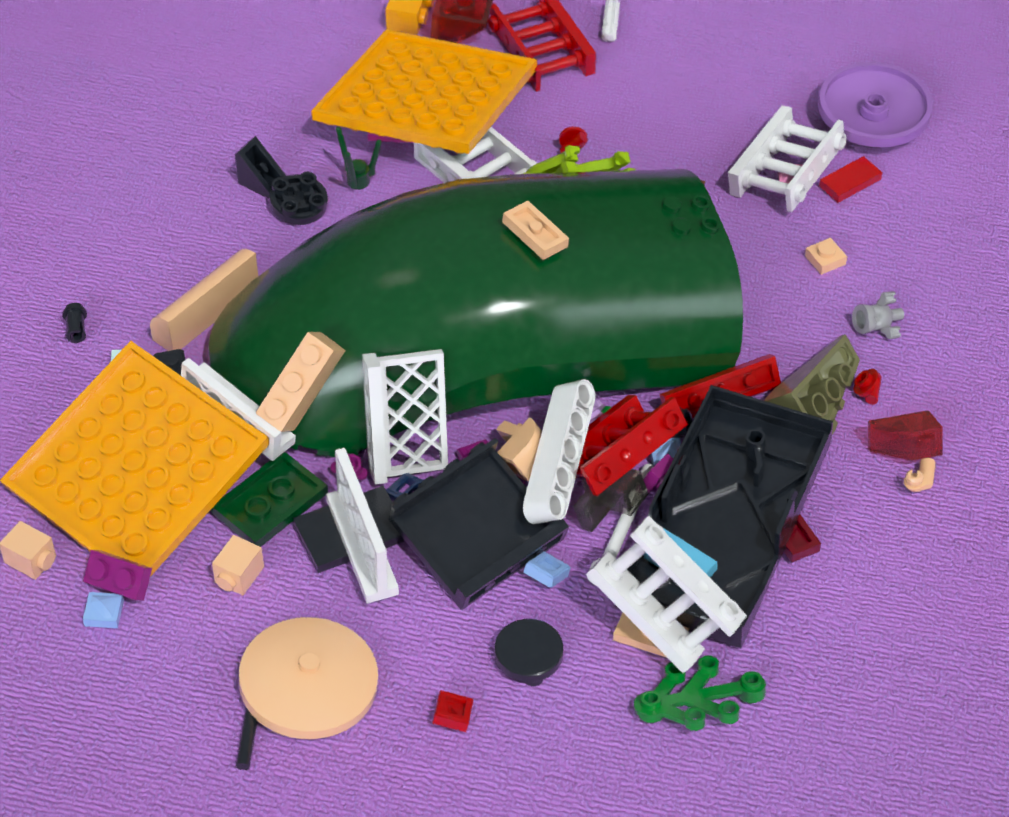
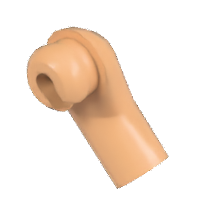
M922 458L917 473L912 474L913 470H909L904 478L905 487L912 492L930 489L934 482L935 460L932 458Z

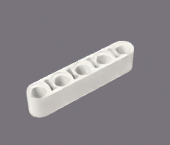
M586 379L557 385L552 392L523 502L525 518L531 524L561 520L567 513L595 403V390L590 381Z

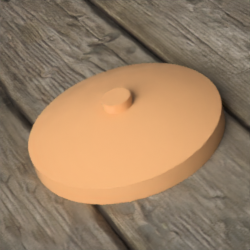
M301 617L276 623L263 630L250 642L240 662L239 689L246 708L257 721L268 729L292 738L320 739L348 730L366 715L374 702L377 692L378 667L370 647L353 630L327 619Z

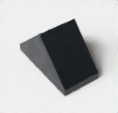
M256 136L251 138L235 153L238 184L269 199L272 181L278 177H285L286 174Z

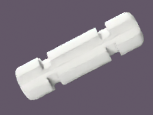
M607 0L605 2L602 39L605 42L616 40L620 2L618 0Z

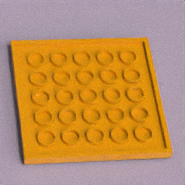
M386 29L311 110L312 120L323 122L326 125L350 128L354 131L374 133L377 136L397 138L404 142H415L432 148H443L460 154H470L534 74L537 59Z
M130 341L0 479V482L89 552H91V549L101 550L151 567V577L267 448L269 438Z

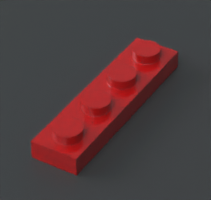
M768 354L659 395L662 404L670 397H675L679 407L689 409L692 418H694L711 385L751 397L777 387L781 384L776 358L774 355Z

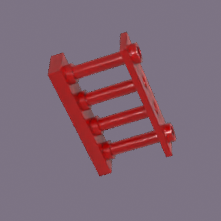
M539 0L535 6L503 15L496 3L490 4V16L487 19L489 28L497 34L509 54L533 58L559 49L569 52V56L537 64L534 74L526 82L531 84L535 92L541 91V75L574 65L579 67L585 77L595 74L596 52L559 0ZM536 16L544 17L547 21L514 31L510 25ZM549 32L556 34L558 37L557 39L528 48L522 43V40Z
M627 395L589 424L576 478H585L592 494L598 496L686 427L688 424L675 397H670L654 411L645 412L636 395Z

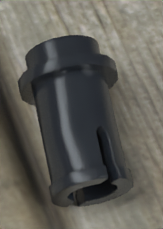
M70 303L66 305L62 312V317L66 321V338L68 341L71 340L72 343H79L86 338L84 320L87 317V311L80 303Z

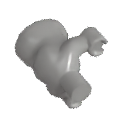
M895 292L881 293L880 299L874 305L860 304L854 308L852 323L858 333L866 334L874 330H880L888 339L901 337V333H899L900 327H891L892 321L902 320L904 318V311L902 308L890 309L888 304L896 302V298H894Z

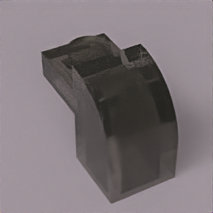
M634 469L628 471L598 496L592 494L585 478H583L581 483L585 492L578 498L573 508L581 528L593 532L610 510L632 516L649 493L641 471Z

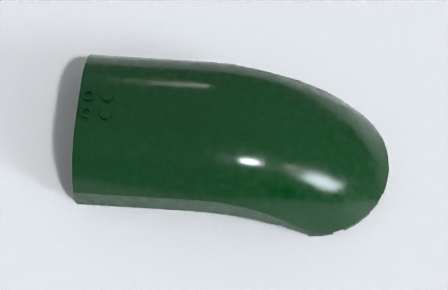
M664 169L511 174L458 179L399 194L354 212L305 240L249 283L225 306L215 321L210 334L208 358L209 366L260 406L308 332L323 333L346 351L295 430L291 431L296 435L295 444L290 448L297 450L299 445L318 450L317 455L336 457L335 450L345 448L347 454L358 456L360 451L368 448L362 354L375 353L377 357L442 349L444 353L446 415L477 406L518 398L552 395L557 385L584 379L590 381L595 392L683 386L735 367L741 352L743 334L741 281L731 242L711 197L699 177L689 170ZM529 201L569 237L568 247L544 260L541 259L502 222L503 213ZM435 360L423 362L416 371L427 378L436 369ZM400 365L387 366L386 376L393 382H396L406 369ZM411 375L401 388L412 395L423 382L414 375ZM428 387L417 400L429 407L437 398V393ZM396 392L388 400V406L397 411L407 398ZM413 404L403 417L413 424L424 411ZM430 416L425 422L431 421L434 418ZM398 420L389 430V434L393 436L409 428Z

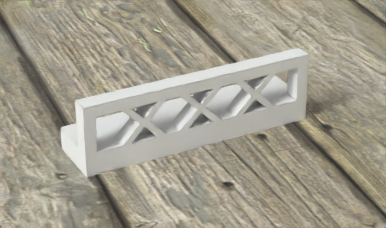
M190 358L182 362L181 376L269 438V445L262 453L270 460H275L295 444V434L291 431L281 432L257 415L256 411L260 406L205 362L199 366Z

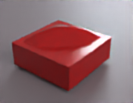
M440 690L432 723L466 732L474 699Z

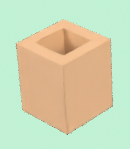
M19 521L0 542L4 563L34 580L43 571L48 570L56 558L52 537L22 521Z
M233 535L212 562L215 583L225 591H234L244 595L264 568L262 547Z

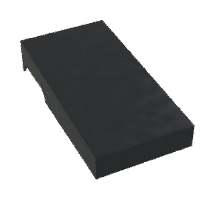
M713 385L710 386L650 504L648 516L663 529H666L717 561V570L710 578L731 600L738 604L739 608L747 616L730 637L719 628L708 638L741 649L832 442L833 421ZM644 555L627 568L641 584L659 569V567L646 560ZM670 577L652 595L666 609L685 592ZM694 603L679 615L676 620L692 632L710 617Z

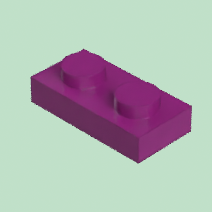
M91 549L83 582L133 600L144 601L152 568L101 550Z

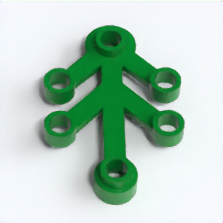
M703 656L698 660L697 673L680 693L670 694L676 685L683 683L686 679V672L682 673L671 662L665 666V678L655 690L641 693L635 698L634 710L644 722L656 723L665 717L685 725L691 731H698L705 727V714L719 718L724 724H733L739 720V705L734 701H723L718 704L710 700L738 695L744 702L758 703L765 698L766 682L759 673L749 671L744 673L737 682L703 688L711 678L716 677L719 673L718 659L714 656ZM687 706L689 709L683 711L676 707Z

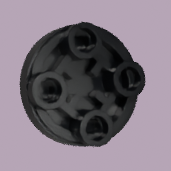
M307 171L282 178L278 177L272 181L269 193V206L273 214L280 220L294 225H306L320 219L327 209V191L317 180L314 173Z
M537 619L514 621L506 625L496 638V666L510 678L525 682L528 686L542 684L543 680L554 674L562 663V638L554 627L544 621Z

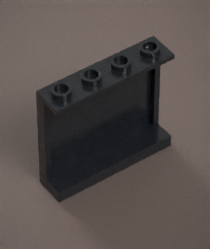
M496 438L487 444L484 442L477 444L469 452V456L461 461L459 459L453 460L444 468L443 473L435 478L433 476L427 477L418 485L416 491L410 495L407 493L400 495L391 504L392 507L388 520L461 611L524 568L527 562L563 541L569 529V525L564 519L531 524L527 521L523 512V502L527 488L496 452L498 444Z

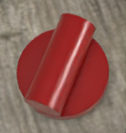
M574 126L562 130L559 135L560 153L564 152L565 147L568 145L579 146V149L584 147L588 141L586 131Z
M869 369L860 372L855 378L854 393L859 397H864L868 404L873 405L878 402L882 380L880 373L875 369Z

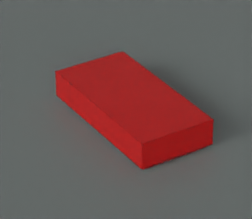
M862 156L821 178L819 187L839 203L880 181L883 172L866 157Z

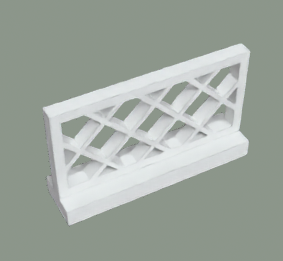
M442 349L377 357L375 353L362 354L368 464L374 483H388L387 477L400 476L406 473L414 474L443 470L448 465L444 353ZM435 360L436 369L427 378L416 371L423 362ZM400 365L406 371L396 382H393L386 376L387 366ZM411 375H414L423 383L411 395L401 386ZM428 387L437 393V398L429 407L417 400ZM396 392H399L407 400L395 411L388 406V400ZM415 404L424 412L412 424L403 415ZM431 416L438 421V427L428 436L419 428ZM398 420L409 428L399 440L389 434V430ZM414 433L425 440L415 452L404 445ZM433 445L439 450L440 460L425 461L421 456ZM399 449L410 456L403 465L391 466V458Z
M346 449L335 450L337 491L327 493L326 498L365 601L368 604L399 595V587L388 562L386 548Z

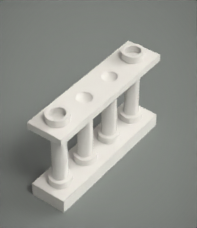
M782 105L728 172L730 195L740 198L748 188L755 186L784 194L786 196V209L789 212H793L799 202L804 201L809 189L838 151L844 148L846 134H844L843 121L837 120L829 132L795 124L792 108ZM795 135L818 141L820 144L816 149L786 142L785 140ZM778 152H783L805 158L807 161L803 166L773 159L772 157ZM769 169L794 177L788 184L759 176V173Z
M490 127L470 154L459 153L453 156L449 155L443 148H432L428 145L414 142V158L443 183L458 179L487 177L504 166H507L515 174H522L531 166L537 164L535 160H531L492 127ZM485 151H489L496 157L473 172L468 171L462 166Z
M647 516L630 535L636 542L618 559L608 551L586 575L684 673L693 666L705 650L700 644L719 628L730 637L747 615L665 533L661 526L650 516ZM647 553L661 568L641 584L627 568ZM671 577L685 593L665 609L652 593ZM696 603L710 618L689 633L676 618Z

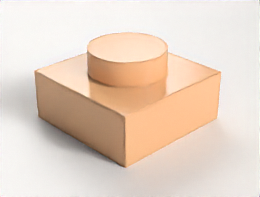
M832 238L806 247L805 257L821 275L846 265L847 256Z

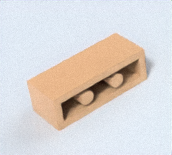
M308 332L256 411V414L281 432L294 431L346 350L321 332Z

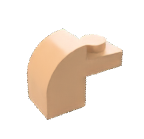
M530 417L524 424L518 423L516 425L503 421L496 430L506 443L497 453L518 478L529 482L542 430Z

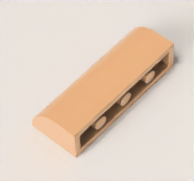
M248 249L239 250L150 321L152 340L167 351L182 349L211 326L225 306L258 277L256 253Z

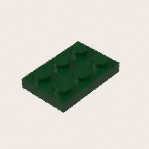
M283 452L275 460L268 461L223 496L212 508V514L242 539L261 547L293 522L294 517L302 515L328 493V485L289 454Z

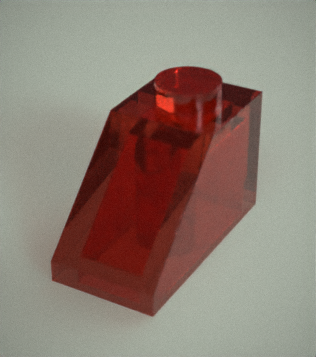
M929 410L869 420L868 449L870 452L907 460L943 455V427Z

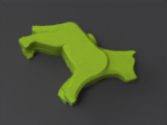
M568 145L561 154L531 166L522 174L620 171V168L628 165L631 161L628 152L618 151L610 158L576 164L579 161L577 156L580 152L579 146ZM626 168L621 171H632L635 168Z

